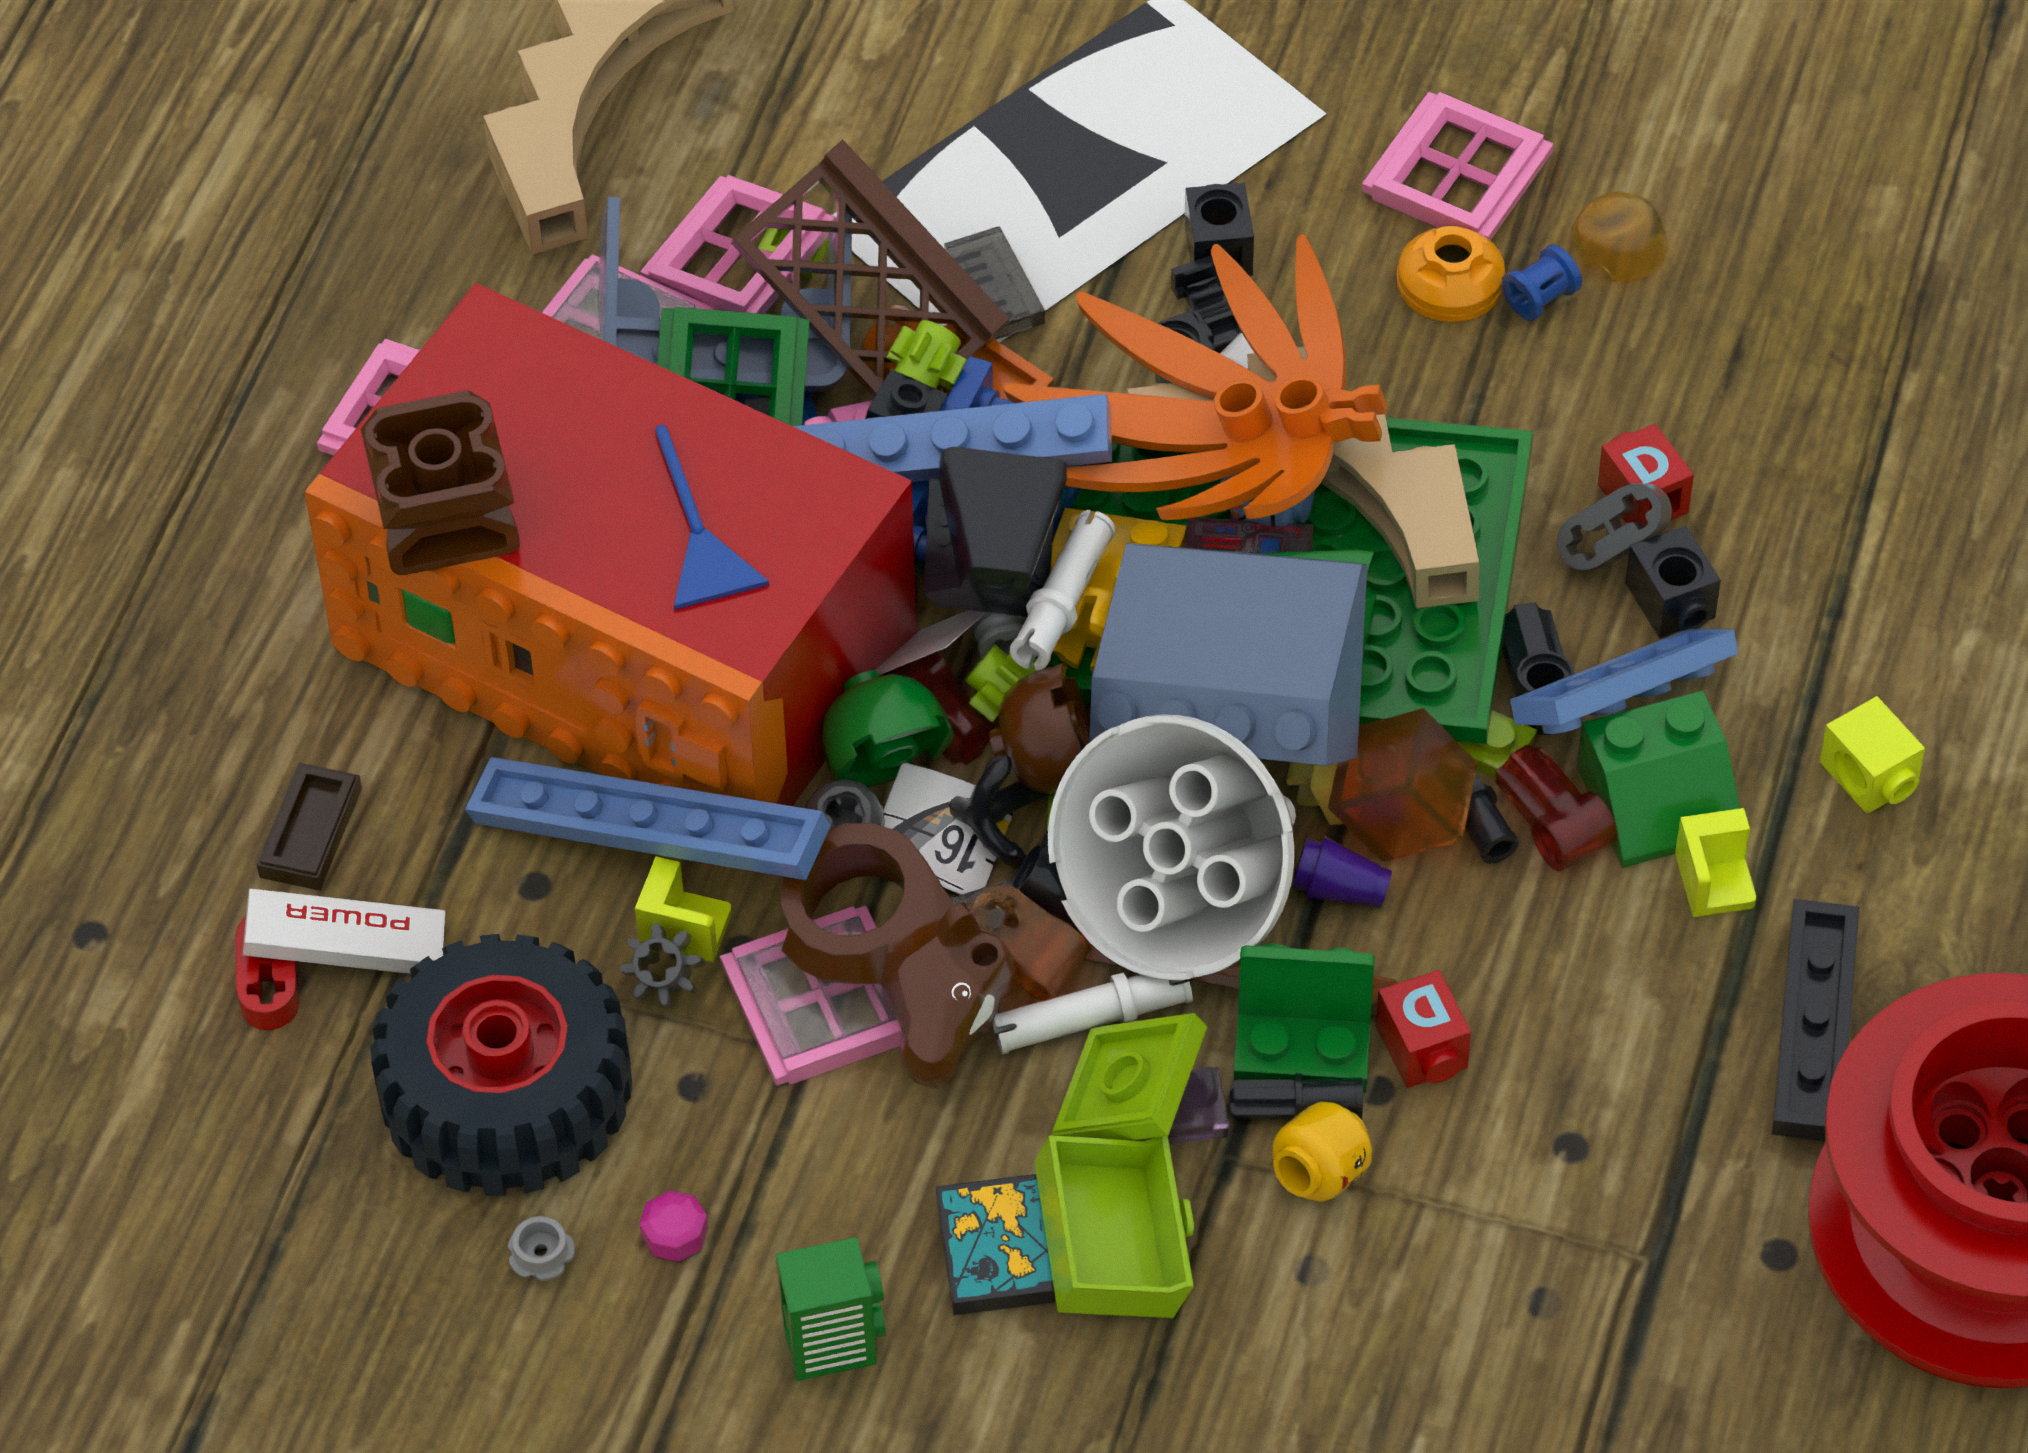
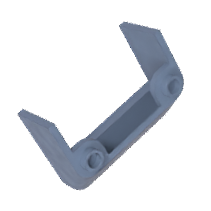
M608 196L600 224L598 315L601 340L657 365L661 322L659 301L654 291L645 283L633 279H618L620 197ZM845 210V222H852V217ZM829 232L828 263H835L836 233ZM845 233L844 264H851L852 234ZM828 274V289L805 288L800 290V294L809 304L834 306L835 275ZM843 275L842 306L851 307V276ZM784 302L780 315L797 316V318H800ZM821 316L833 328V317ZM842 317L841 338L849 347L850 318ZM809 328L804 391L822 392L836 386L843 378L847 368ZM694 333L690 378L725 379L728 335ZM740 336L737 381L771 384L774 339Z

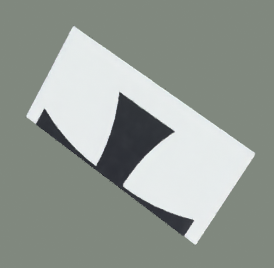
M1149 0L882 182L953 258L975 251L983 252L996 248L981 253L979 257L958 264L963 269L981 263H993L987 265L986 269L968 274L973 280L1012 271L994 277V280L979 285L985 293L997 290L987 295L993 302L1005 299L1007 304L999 308L1004 313L1008 311L1014 313L1013 317L1009 318L1010 320L1000 335L995 338V340L1001 343L1184 215L1185 188L1207 186L1210 184H1228L1327 114L1186 1ZM852 234V252L868 266H878L879 246L869 235ZM992 234H996V235H993V236H990V237H987V238H984V239H981V240H977V239H980V238H983V237H986V236H989V235H992ZM970 241H974V242H971V243H968V244H965V245H962V246H959V247H956V248H952V247H955V246H958V245H961V244H964V243H967V242H970ZM887 256V267H896V268H899V267ZM1011 256H1015V257H1012V258H1009V259H1006V260H1003V261H1000V262H996V261H999V260H1002V259H1005V258H1008V257H1011ZM886 278V281L920 310V290L911 280ZM1027 280V281H1025V282H1022V283H1019V284H1016V285H1013V286H1010V287H1007V288H1003V287H1006V286H1009V285H1012V284H1015V283H1018V282ZM1034 292V293H1032V294H1029V295H1026V296H1023V297H1020V298H1017V299H1013V298H1016V297H1019V296H1022V295H1025V294ZM929 301L928 312H939ZM1040 304L1039 306H1036V307H1033V308H1030V309H1027V310H1024V311H1021V312H1017V311H1020V310H1023V309H1026V308H1029V307H1032V306H1035V305Z

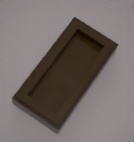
M304 763L298 764L258 860L259 878L321 891L362 790L360 775Z

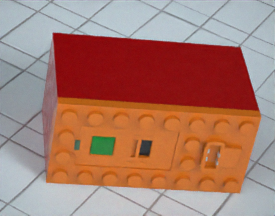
M478 283L472 286L304 491L331 642L342 655L357 662L364 660L385 670L402 685L408 687L416 685L439 696L449 707L456 711H470L491 721L499 730L510 737H524L545 747L554 757L568 764L578 763L605 776L793 806L826 761L821 744L823 719L833 701L845 692L843 688L844 683L857 674L876 670L917 634L912 480ZM470 390L489 402L515 502L508 505V508L517 525L520 540L519 547L516 551L507 555L408 575H397L392 572L389 565L386 547L387 529L383 527L361 427L376 408ZM658 425H665L668 428L703 526L769 580V585L674 610L691 528L655 433ZM890 671L883 673L880 676L888 675Z

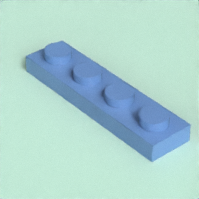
M1687 629L1510 699L1514 722L1516 725H1542L1545 734L1563 733L1579 728L1582 725L1580 717L1585 715H1606L1624 710L1627 707L1625 699L1632 696L1641 698L1666 693L1671 690L1670 681L1677 678L1688 680L1713 674L1715 672L1714 663L1739 654L1734 629Z

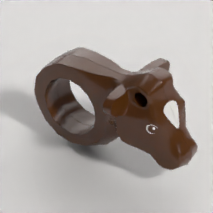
M846 823L829 829L807 879L801 880L783 876L780 904L788 932L781 951L800 970L820 980L842 984H881L888 993L893 1012L902 1030L899 1048L902 1062L908 1075L915 1083L930 1088L940 1089L951 1083L957 1075L966 1049L990 1030L1001 1001L1010 995L1017 986L1013 955L1003 940L992 933L981 930L977 920L964 902L956 905L952 903L923 855L907 836L899 831L874 823ZM878 876L895 882L904 890L903 898L894 915L878 928L859 935H838L821 929L813 922L814 912L822 897L837 884L852 878Z

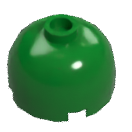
M871 670L857 674L844 683L843 688L845 692L833 701L824 716L821 744L834 781L846 778V780L861 782L869 788L895 780L903 763L912 764L910 759L922 754L926 750H928L931 759L934 760L952 743L954 731L945 710L936 696L917 680L894 674L880 676L878 671Z

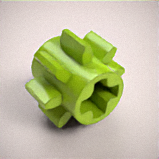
M928 320L920 321L915 331L907 326H903L886 356L887 359L897 363L895 371L935 389L939 386L947 392L951 391L967 362V359L956 354L961 345V340L958 336L947 328Z
M994 644L965 679V682L976 690L968 704L992 723L999 714V706L1005 692L1018 680L1035 672L1034 664L1037 659L1034 658L1030 669H1025L1012 659L1010 652L1007 654Z

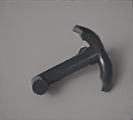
M999 755L991 758L987 763L984 773L974 787L970 798L965 799L964 797L956 796L951 799L949 808L951 815L955 819L972 828L989 852L1005 864L1019 869L1026 855L1019 845L1010 841L1002 834L996 824L1003 821L1006 815L1047 796V794L1036 793L1020 781L999 790L1004 780L1010 774L1012 759L1010 757Z

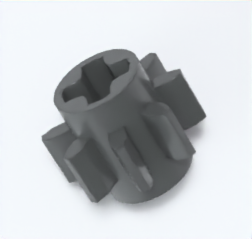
M655 923L652 926L651 939L641 943L639 940L629 937L627 942L635 950L633 963H625L619 969L621 973L637 976L640 980L634 989L633 996L642 1001L654 989L658 991L661 1004L669 1008L672 1007L673 992L681 988L695 994L697 992L696 986L689 979L692 968H699L705 965V959L696 955H687L684 951L691 941L692 936L683 930L671 942L666 939V932L663 926ZM662 950L665 954L677 960L675 967L666 969V980L663 981L648 971L650 964H655L659 961V951Z

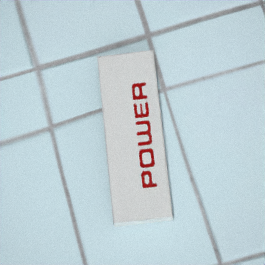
M249 889L243 955L410 974V968L425 957L429 956L434 961L443 956L445 910Z

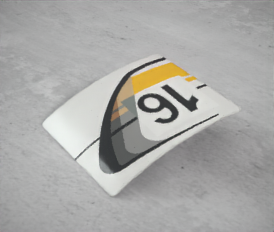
M903 763L900 766L883 810L884 827L899 831L911 840L944 888L975 902L980 901L997 857L983 846L971 827L951 815L949 808L951 799L956 796L969 799L976 785L931 769ZM1014 812L1006 815L1003 821L996 824L1004 835Z

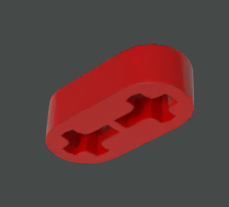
M245 916L238 924L235 934L236 991L242 1016L249 1025L259 1030L282 1028L291 1022L298 1013L300 1003L298 961L244 956ZM264 981H274L276 993L273 996V1003H260L263 997Z

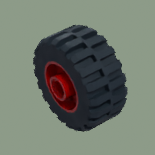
M500 934L480 936L481 943L464 947L461 940L443 947L442 957L433 961L427 956L410 968L411 980L409 982L401 979L395 983L386 996L388 1008L381 1009L377 1013L372 1031L375 1042L370 1046L371 1064L384 1124L390 1128L392 1142L403 1156L413 1157L414 1166L417 1170L431 1179H437L442 1173L445 1175L447 1187L463 1192H470L473 1185L483 1187L484 1194L487 1196H506V1188L523 1186L524 1192L529 1193L544 1189L543 1181L557 1176L559 1181L562 1182L580 1172L579 1161L584 1157L590 1162L596 1160L608 1147L607 1133L613 1135L619 1131L626 1117L625 1103L631 1099L632 1092L631 1063L625 1018L622 1017L620 1001L613 988L603 983L602 973L587 960L581 959L576 964L573 950L554 942L551 943L549 948L540 946L538 937L517 934L516 941H501Z

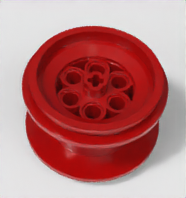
M1983 973L1959 976L1935 982L1895 1000L1862 1027L1840 1059L1831 1081L1826 1105V1142L1816 1162L1809 1191L1808 1225L1810 1240L1822 1276L1836 1300L1868 1335L1890 1353L1918 1369L1953 1382L1989 1388L2028 1387V1144L2015 1140L2017 1138L2028 1140V975ZM1946 1143H1957L1966 1149H1956Z

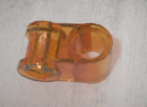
M996 885L990 887L967 905V908L977 920L979 928L1002 939L1012 953L1016 983L1042 1001L1059 996L1091 951L1089 942L1079 932L1062 920L1051 916L1026 897L1020 890L1012 886ZM995 907L1001 909L1004 913L1000 922L1003 927L997 932L987 925L992 916L990 911Z

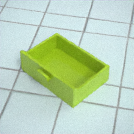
M1049 1135L1034 1159L1058 1313L1174 1318L1194 1287L1185 1237L1192 1236L1194 1221L1189 1199H1178L1168 1136L1135 1141Z

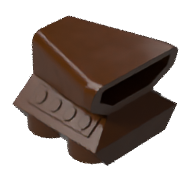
M467 390L376 408L361 427V433L383 527L387 529V556L392 572L397 575H408L507 555L516 551L520 543L514 517L508 508V505L515 502L490 403Z

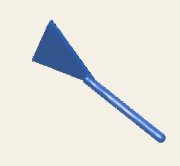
M658 425L655 433L691 528L674 610L769 585V580L703 526L668 428L665 425Z

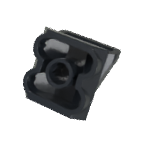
M949 447L942 452L939 460V479L929 478L928 508L925 515L927 528L926 560L922 573L924 594L936 606L1028 617L1026 605L1034 591L1043 588L1051 573L1053 518L1067 482L1066 463L1058 459L963 447Z

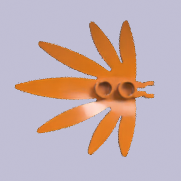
M1299 234L1297 237L1295 259L1297 315L1302 341L1307 354L1306 359L1301 358L1285 323L1252 278L1220 245L1214 244L1211 248L1216 272L1232 314L1255 355L1276 377V380L1273 382L1266 381L1220 353L1165 326L1085 292H1077L1076 300L1082 314L1114 345L1153 373L1182 388L1212 398L1214 402L1004 383L1002 385L1007 399L1013 403L1107 394L1111 405V434L1113 443L1158 451L1198 452L1122 463L1067 467V482L1065 486L1098 491L1148 492L1190 487L1235 475L1188 499L1171 505L1157 507L1160 519L1176 520L1210 515L1236 507L1253 498L1255 499L1243 507L1247 519H1257L1283 512L1306 499L1325 477L1332 460L1334 443L1351 438L1364 442L1381 441L1382 430L1376 415L1386 414L1387 403L1380 385H1366L1358 387L1353 391L1345 390L1346 354L1338 312L1325 275L1306 235Z

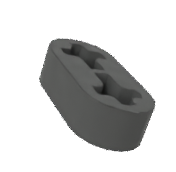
M1632 483L1617 489L1572 516L1561 526L1557 535V548L1560 557L1568 566L1576 570H1597L1610 565L1627 555L1630 545L1660 535L1667 528L1672 514L1669 497L1661 488L1653 484ZM1633 497L1637 501L1649 500L1651 502L1652 509L1645 514L1648 522L1647 526L1643 522H1631L1622 526L1619 520L1635 509ZM1581 529H1584L1586 532L1607 529L1609 535L1593 545L1596 556L1591 552L1579 553L1576 545L1583 540Z

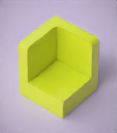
M1744 808L1680 817L1675 856L1693 918L1747 910L1755 907L1756 893L1745 859L1750 827Z
M655 856L635 906L638 939L641 943L651 939V930L655 923L663 926L666 932V939L671 942L678 933L684 930L692 936L689 945L684 949L687 955L700 956L705 961L714 963L732 916L731 904L726 901L684 892L680 862Z

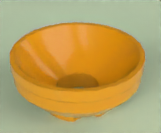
M1443 226L1430 229L1413 238L1401 252L1396 271L1398 291L1401 298L1410 308L1427 318L1443 322L1472 320L1490 311L1496 306L1503 295L1502 277L1505 276L1503 257L1495 244L1478 232L1459 226ZM1445 245H1458L1466 249L1470 255L1462 262L1450 263L1440 259L1435 252Z

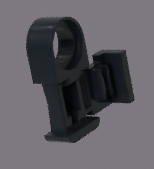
M1212 255L1171 269V289L1178 300L1185 298L1191 308H1188L1186 313L1163 320L1158 324L1221 353L1242 332L1225 297Z

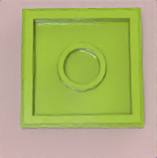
M1195 1013L1091 1028L1051 1135L1119 1140H1141L1168 1136L1207 1025Z

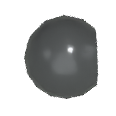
M846 779L830 781L817 788L806 801V809L823 812L831 825L830 829L846 823H874L880 826L885 824L883 806L876 794L861 782Z

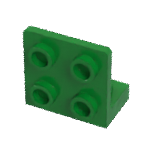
M1276 943L1261 946H1242L1240 951L1234 1081L1294 1080L1295 1073H1302V1079L1362 1078L1363 1093H1366L1375 956L1371 953H1358L1348 948H1332L1329 950L1296 949Z

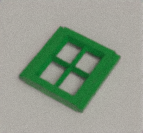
M662 307L657 365L713 391L724 392V396L733 400L736 398V393L770 396L769 416L791 426H801L810 319L785 315ZM694 333L728 335L724 380L690 378ZM740 336L774 339L771 384L737 381Z

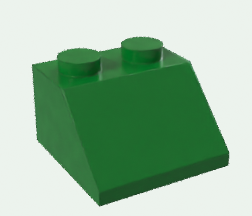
M1703 691L1582 722L1577 769L1622 868L1675 854L1680 817L1740 809L1727 740Z

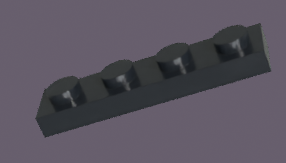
M1800 899L1793 900L1772 1135L1826 1141L1825 1113L1831 1081L1849 1043L1859 919L1858 906Z

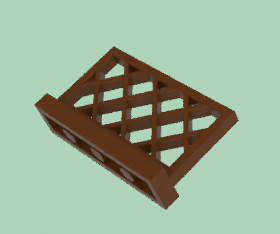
M843 139L825 154L823 160L735 236L731 242L800 318L810 319L809 328L874 398L883 384L884 362L895 363L886 358L888 351H884L885 320L919 323L922 320H928L938 324H951L968 342L956 353L967 360L969 356L973 357L980 349H984L1000 335L1010 320ZM819 182L837 201L836 221L802 219L803 196ZM794 205L793 218H780L781 215ZM845 210L857 223L845 222ZM767 228L793 230L792 260L768 259L752 241ZM802 230L835 232V263L801 261ZM845 233L869 235L879 246L878 266L844 264ZM887 256H888L899 268H896V267H887ZM780 271L792 272L791 283ZM800 272L834 274V306L809 304L800 294ZM843 275L878 277L877 308L842 306ZM886 278L911 280L920 290V310L886 309ZM929 301L939 312H928ZM821 316H832L833 328ZM842 317L876 319L875 351L851 349L841 338ZM863 361L875 362V374Z

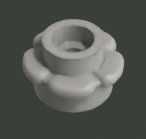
M545 1216L532 1217L520 1223L508 1243V1249L512 1253L509 1257V1264L513 1271L523 1278L533 1276L539 1281H548L560 1276L565 1270V1263H569L575 1253L572 1237L565 1233L559 1222ZM546 1249L547 1253L543 1256H538L535 1254V1251Z

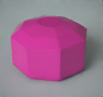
M671 1190L646 1202L639 1223L641 1238L653 1257L676 1262L701 1251L708 1231L707 1214L696 1197Z

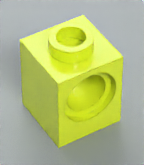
M1876 696L1826 724L1819 762L1866 814H1869L1888 802L1890 804L1900 803L1915 791L1920 781L1919 777L1925 747Z

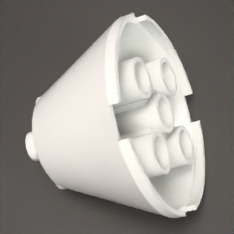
M1163 714L1133 719L1117 727L1110 728L1087 744L1075 757L1061 779L1053 799L1048 826L1049 862H1056L1059 879L1067 900L1061 902L1084 937L1102 954L1128 970L1158 979L1185 980L1226 969L1240 961L1242 946H1259L1273 929L1283 911L1289 895L1294 869L1293 825L1296 819L1295 807L1291 800L1282 794L1268 770L1255 754L1241 741L1213 724L1196 718Z

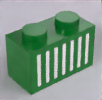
M853 1237L777 1253L776 1264L782 1324L796 1381L876 1365L875 1338L886 1336V1326L881 1302L884 1301V1294L876 1260L863 1262L858 1238Z

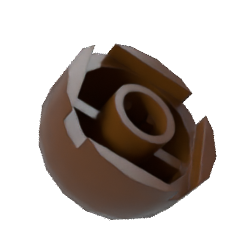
M1065 662L1038 670L1018 680L1005 692L1000 703L998 714L1000 728L989 732L994 756L1004 755L1012 759L1011 767L1022 784L1036 793L1055 796L1059 783L1072 761L1091 742L1089 741L1090 718L1074 676L1065 679L1068 668Z

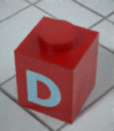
M1656 423L1635 432L1621 433L1609 443L1602 445L1597 484L1606 496L1632 483L1653 484L1661 488L1669 497L1672 506L1671 520L1689 513L1694 474ZM1633 497L1635 509L1622 518L1626 524L1643 522L1647 526L1648 522L1645 514L1652 509L1651 502L1649 500L1637 501Z
M1440 970L1378 990L1376 1027L1406 1088L1427 1081L1429 1083L1444 1082L1455 1076L1460 1070L1468 1068L1471 1031Z

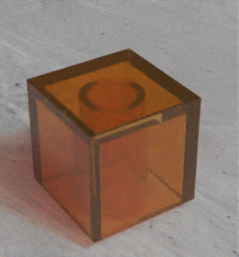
M1424 708L1359 726L1357 758L1337 763L1328 809L1383 862L1460 842L1463 840L1478 762Z

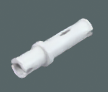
M1091 510L1080 513L1075 521V527L1058 556L1043 588L1034 591L1026 605L1028 617L1017 638L1014 639L1010 646L1012 659L1025 669H1030L1036 656L1038 658L1034 664L1035 671L1046 668L1061 635L1069 632L1078 618L1076 606L1092 578L1107 545L1111 542L1116 532L1113 521L1101 512L1096 511L1090 524L1088 522L1092 517Z
M1123 972L1112 975L1110 983L1005 1012H997L992 1022L995 1034H998L999 1039H997V1043L1003 1055L1011 1050L1120 1020L1122 1023L1135 1022L1138 1015L1184 1002L1186 1004L1193 1002L1190 982H1184L1185 980L1158 979L1142 974L1126 978Z

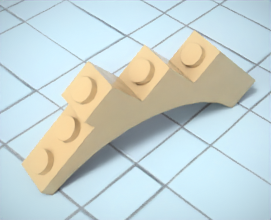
M553 0L556 28L561 38L518 51L522 89L528 103L508 107L483 116L489 158L532 255L588 239L584 198L577 178V168L585 134L602 101L624 74L655 48L693 26L734 12L733 0Z
M1297 347L1301 358L1306 359L1305 348ZM1255 353L1247 354L1248 370L1268 382L1276 380V377L1263 365ZM1156 383L1145 387L1127 389L1128 394L1214 402L1212 398L1197 394L1174 383ZM1385 414L1376 415L1382 430L1381 441L1364 442L1351 438L1334 443L1332 460L1321 484L1354 505L1380 532L1405 572L1416 609L1479 601V558L1455 444L1437 447L1422 446L1412 450L1392 452Z

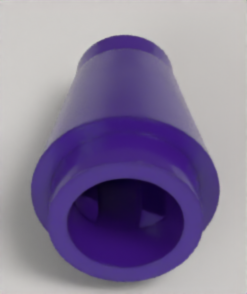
M1325 836L1322 842L1306 838L1292 887L1306 891L1305 898L1360 905L1370 904L1381 908L1389 886L1392 870L1380 867L1379 864Z

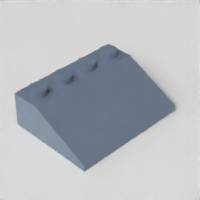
M1127 543L1123 552L1092 675L1089 741L1094 740L1110 728L1117 727L1133 719L1163 714L1181 715L1208 722L1228 732L1250 749L1258 759L1327 766L1357 758L1367 564Z

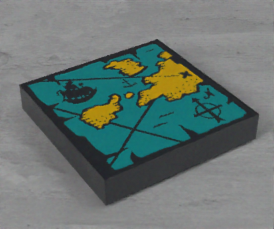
M1036 1174L936 1186V1201L953 1315L1056 1302Z

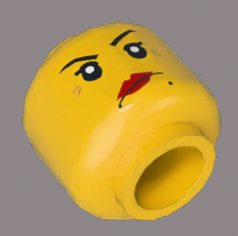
M1321 1101L1311 1105L1285 1124L1273 1140L1272 1148L1273 1168L1281 1185L1298 1197L1318 1202H1324L1337 1197L1362 1177L1372 1162V1145L1366 1126L1356 1114L1336 1103Z

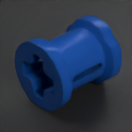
M1551 244L1540 252L1538 261L1521 272L1512 270L1503 276L1502 291L1507 302L1516 313L1527 321H1533L1543 314V307L1561 294L1572 295L1581 289L1582 277L1573 258L1560 246Z

